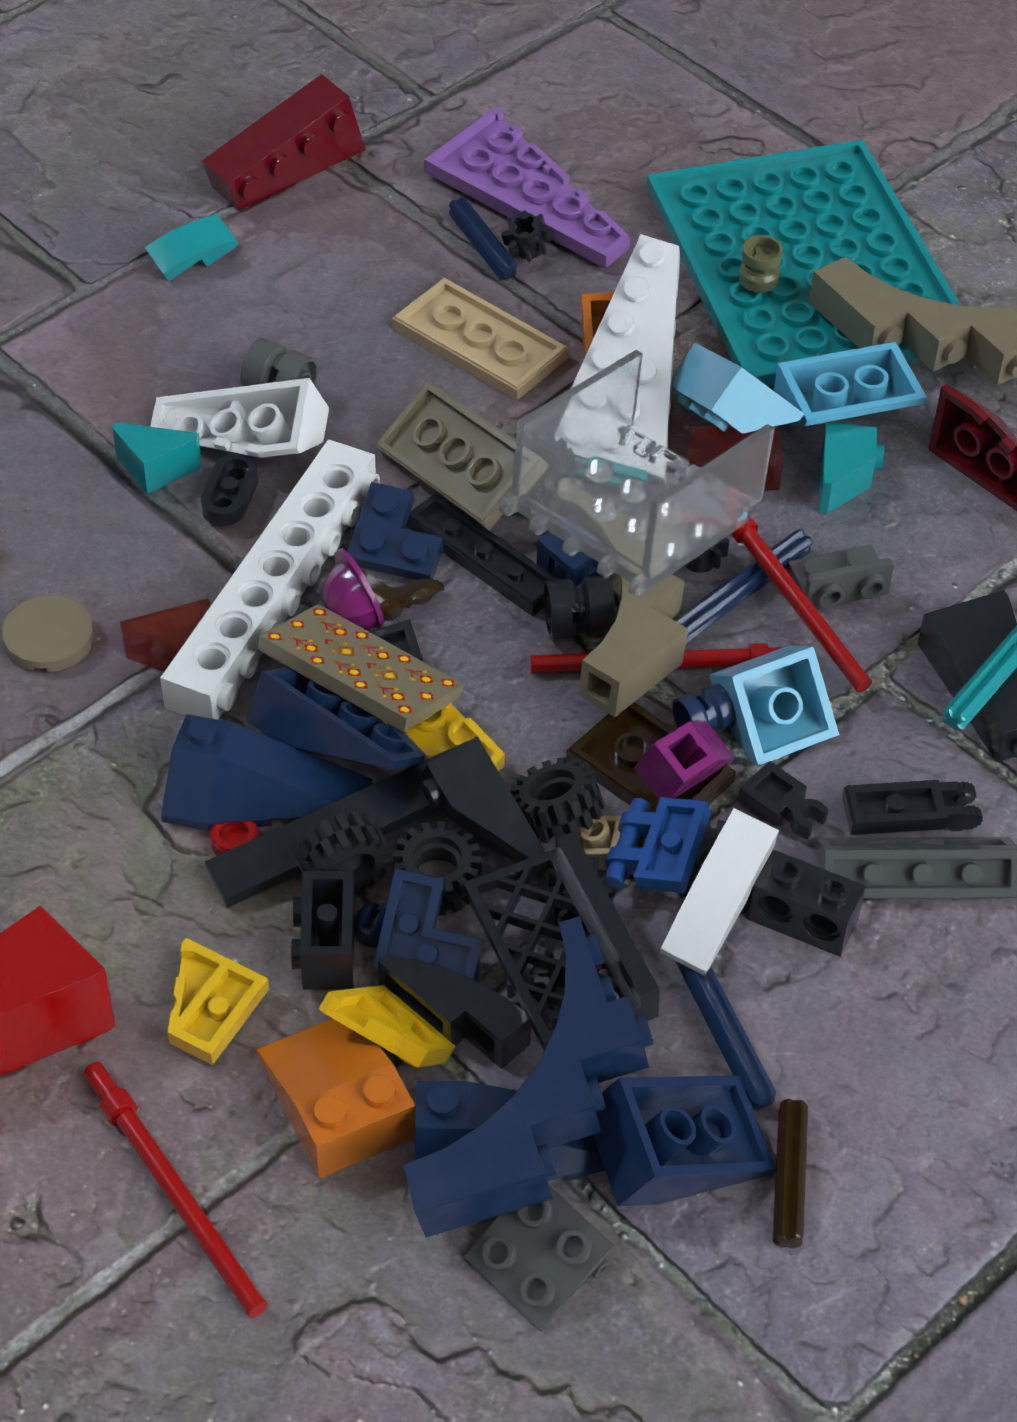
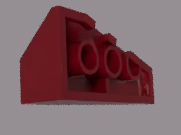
M945 384L940 389L928 450L1017 511L1016 436L996 414L966 394Z

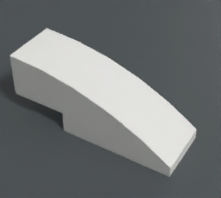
M735 808L732 810L668 932L660 950L661 954L704 976L706 975L747 902L756 879L772 853L779 830Z

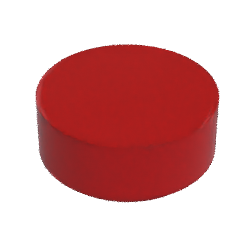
M254 821L215 824L210 830L211 847L217 856L259 837L258 827Z

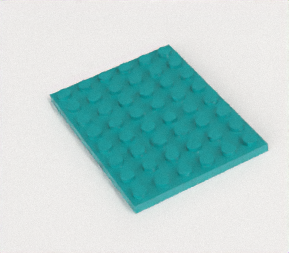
M863 139L647 174L646 188L673 243L679 246L680 257L731 361L741 366L766 386L775 385L778 363L858 349L851 340L809 303L813 272L844 257H847L868 274L895 288L923 298L960 305ZM756 235L773 237L783 247L782 261L779 265V283L777 287L767 292L750 291L743 287L739 281L740 267L743 263V244L745 240ZM902 343L898 345L906 361L918 359Z

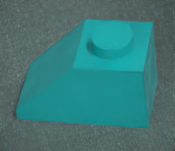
M837 423L825 424L820 459L818 513L828 514L871 488L874 470H882L884 445H877V427Z

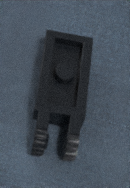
M939 780L860 784L847 785L843 789L842 800L850 835L942 830L946 828L952 832L964 829L967 831L968 829L973 830V828H977L983 822L982 812L979 807H975V805L966 806L977 798L975 786L968 781L958 783V781L939 782Z

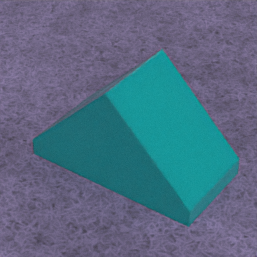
M114 422L112 429L117 460L147 494L200 470L202 461L198 433Z

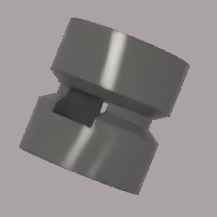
M260 338L250 346L245 355L240 373L242 386L310 378L315 386L319 372L318 362L316 358L295 350L287 351L285 346Z

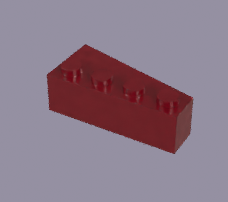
M321 74L203 159L202 164L212 188L239 211L363 152L366 148L349 96Z

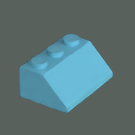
M896 342L777 364L774 392L804 413L800 421L785 424L786 428L809 426L926 404L927 397Z
M697 343L693 344L672 375V389L678 392L674 400L724 432L728 426H731L741 433H748L800 421L804 415L802 411L741 366Z

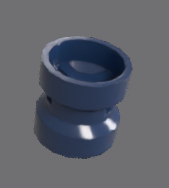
M716 683L703 688L700 695L697 696L686 694L678 697L672 703L673 716L678 728L689 721L705 720L714 730L720 732L735 725L736 715L733 702L728 692L720 684Z

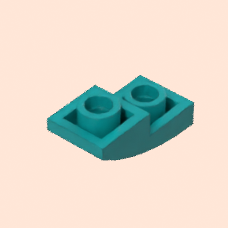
M216 214L180 226L147 245L145 249L166 279L171 281L199 260H202L206 267H208L238 246L239 243L219 215Z

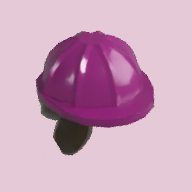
M341 548L334 553L337 566L326 578L323 587V600L325 608L363 629L376 627L378 629L383 626L385 621H393L400 617L404 608H410L412 605L430 601L437 592L444 591L445 587L442 582L435 579H420L401 587H390L374 578L365 570L360 569L353 557Z

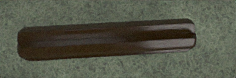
M789 1098L781 1101L778 1111L773 1242L780 1248L788 1247L795 1249L801 1246L804 1235L808 1105L803 1100H792Z

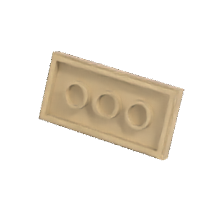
M446 278L440 280L392 317L393 330L516 401L569 358V347Z

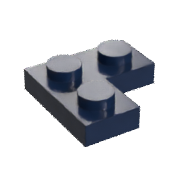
M371 482L347 550L360 568L413 580L434 578L444 548L443 537L405 529L415 500L413 491Z
M395 869L373 968L378 969V960L384 955H390L446 968L476 981L484 940L436 929L446 884L445 879Z

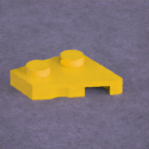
M185 938L181 944V964L179 977H176L175 1002L174 1008L170 1013L168 1039L170 1044L213 1066L269 991V982L267 977Z
M385 985L329 991L318 1008L327 1016L397 1055L403 1062L413 1067L420 1068L446 1063L456 1047Z

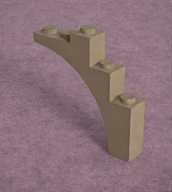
M847 257L813 272L809 303L858 348L896 342L897 345L902 343L932 371H936L948 364H954L961 358L966 357L996 385L1014 377L1017 378V306L993 308L963 306L923 298L895 288L868 274Z
M566 486L556 493L552 528L555 529L569 519L577 523L576 533L584 540H589L593 543L597 551L600 552L599 566L604 569V576L608 575L611 579L614 601L617 607V618L604 640L582 661L578 695L613 717H616L683 664L688 628L673 619L680 615L685 582L672 575L677 570L682 537L647 517L635 525Z

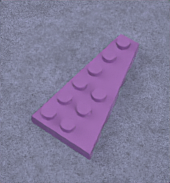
M497 106L424 159L425 173L510 218L522 213L523 210L535 216L543 214L546 226L551 229L553 241L605 269L630 248V236L605 211L596 210L589 203V196L582 189L575 190L569 184V176L537 145H530L523 138V131L516 124L509 125L504 120V113Z

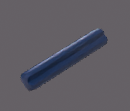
M462 197L457 201L452 200L449 204L451 208L449 215L498 278L505 280L509 276L514 277L517 273L515 269L517 262L468 200Z

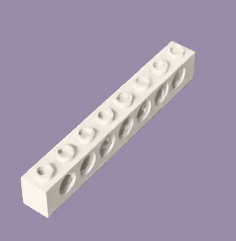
M329 439L160 677L164 708L185 716L189 714L217 720L224 710L229 711L232 708L238 689L246 678L250 679L255 674L259 658L263 654V652L257 649L259 635L283 623L288 615L293 616L296 613L301 596L308 585L313 586L316 583L321 572V566L328 556H333L338 550L343 533L348 527H353L357 522L371 482L379 483L380 477L379 474H376L375 454Z

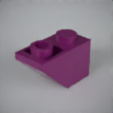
M706 720L689 721L655 742L634 768L658 800H660V797L676 798L732 762L735 757Z

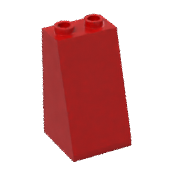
M41 905L0 933V1076L104 1034L116 1026L105 968Z

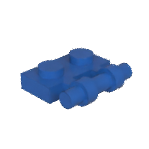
M660 797L656 812L653 813L649 812L650 804L648 801L642 798H634L629 810L621 815L618 824L620 836L617 845L610 848L605 861V866L608 868L604 879L605 884L611 888L620 889L624 885L626 876L635 871L633 877L637 887L640 889L685 893L711 815L707 801ZM647 835L644 847L636 848L638 841Z

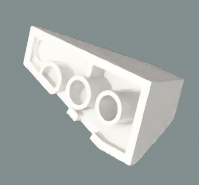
M310 378L156 397L150 427L196 432L199 434L200 446L263 458L297 454L323 443L329 407Z

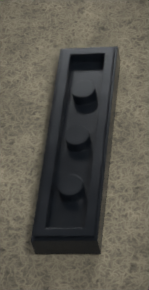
M436 493L410 512L406 524L407 528L412 531L443 537L444 548L442 552L531 616L544 608V582L559 580Z

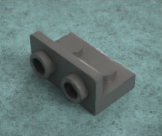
M870 544L789 561L787 572L814 607L819 609L888 594L894 565L890 558L879 560Z

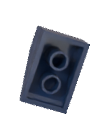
M740 1075L618 1078L602 1092L606 1109L596 1112L601 1133L594 1134L593 1137L618 1207L662 1204L769 1176L777 1171Z

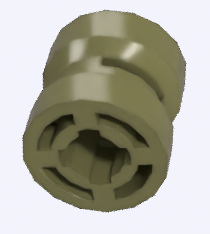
M756 235L745 240L742 247L743 263L740 267L739 281L746 289L754 292H767L777 287L780 277L779 265L783 254L782 244L777 239L766 235Z

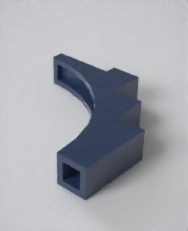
M580 916L559 922L566 954L565 993L555 1030L537 1066L514 1096L481 1126L446 1148L403 1165L415 1214L426 1238L553 1199L547 1178L557 1176V1172L549 1148L601 1133L596 1112L606 1109L599 1083L649 1068L644 1047L654 1043L645 1014L634 1016L628 996L621 999L616 998L610 976L599 978L596 966L604 964L596 933L585 935Z

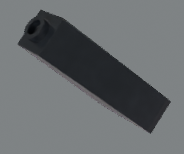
M1005 590L924 614L918 646L953 698L1016 627L1017 622L1008 594ZM1017 668L970 721L996 762L1013 757L1017 758Z

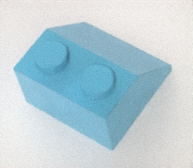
M789 645L709 675L712 685L720 684L728 692L736 715L735 725L729 729L754 765L759 766L839 735L814 646Z

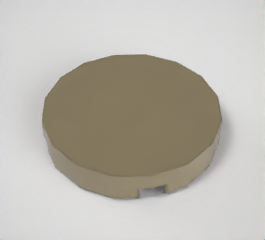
M60 595L34 597L21 602L10 611L2 624L4 650L10 660L24 670L35 672L34 668H46V673L62 671L80 662L88 655L92 647L91 641L94 636L92 617L86 607L73 598Z

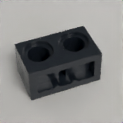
M773 849L754 884L748 920L841 957L858 922L866 885Z

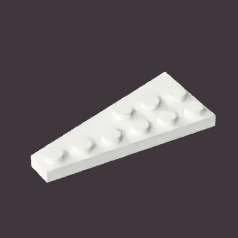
M640 235L554 424L551 437L554 439L558 435L563 440V445L568 446L570 454L573 456L646 474L648 476L647 484L665 489L680 249L678 245Z

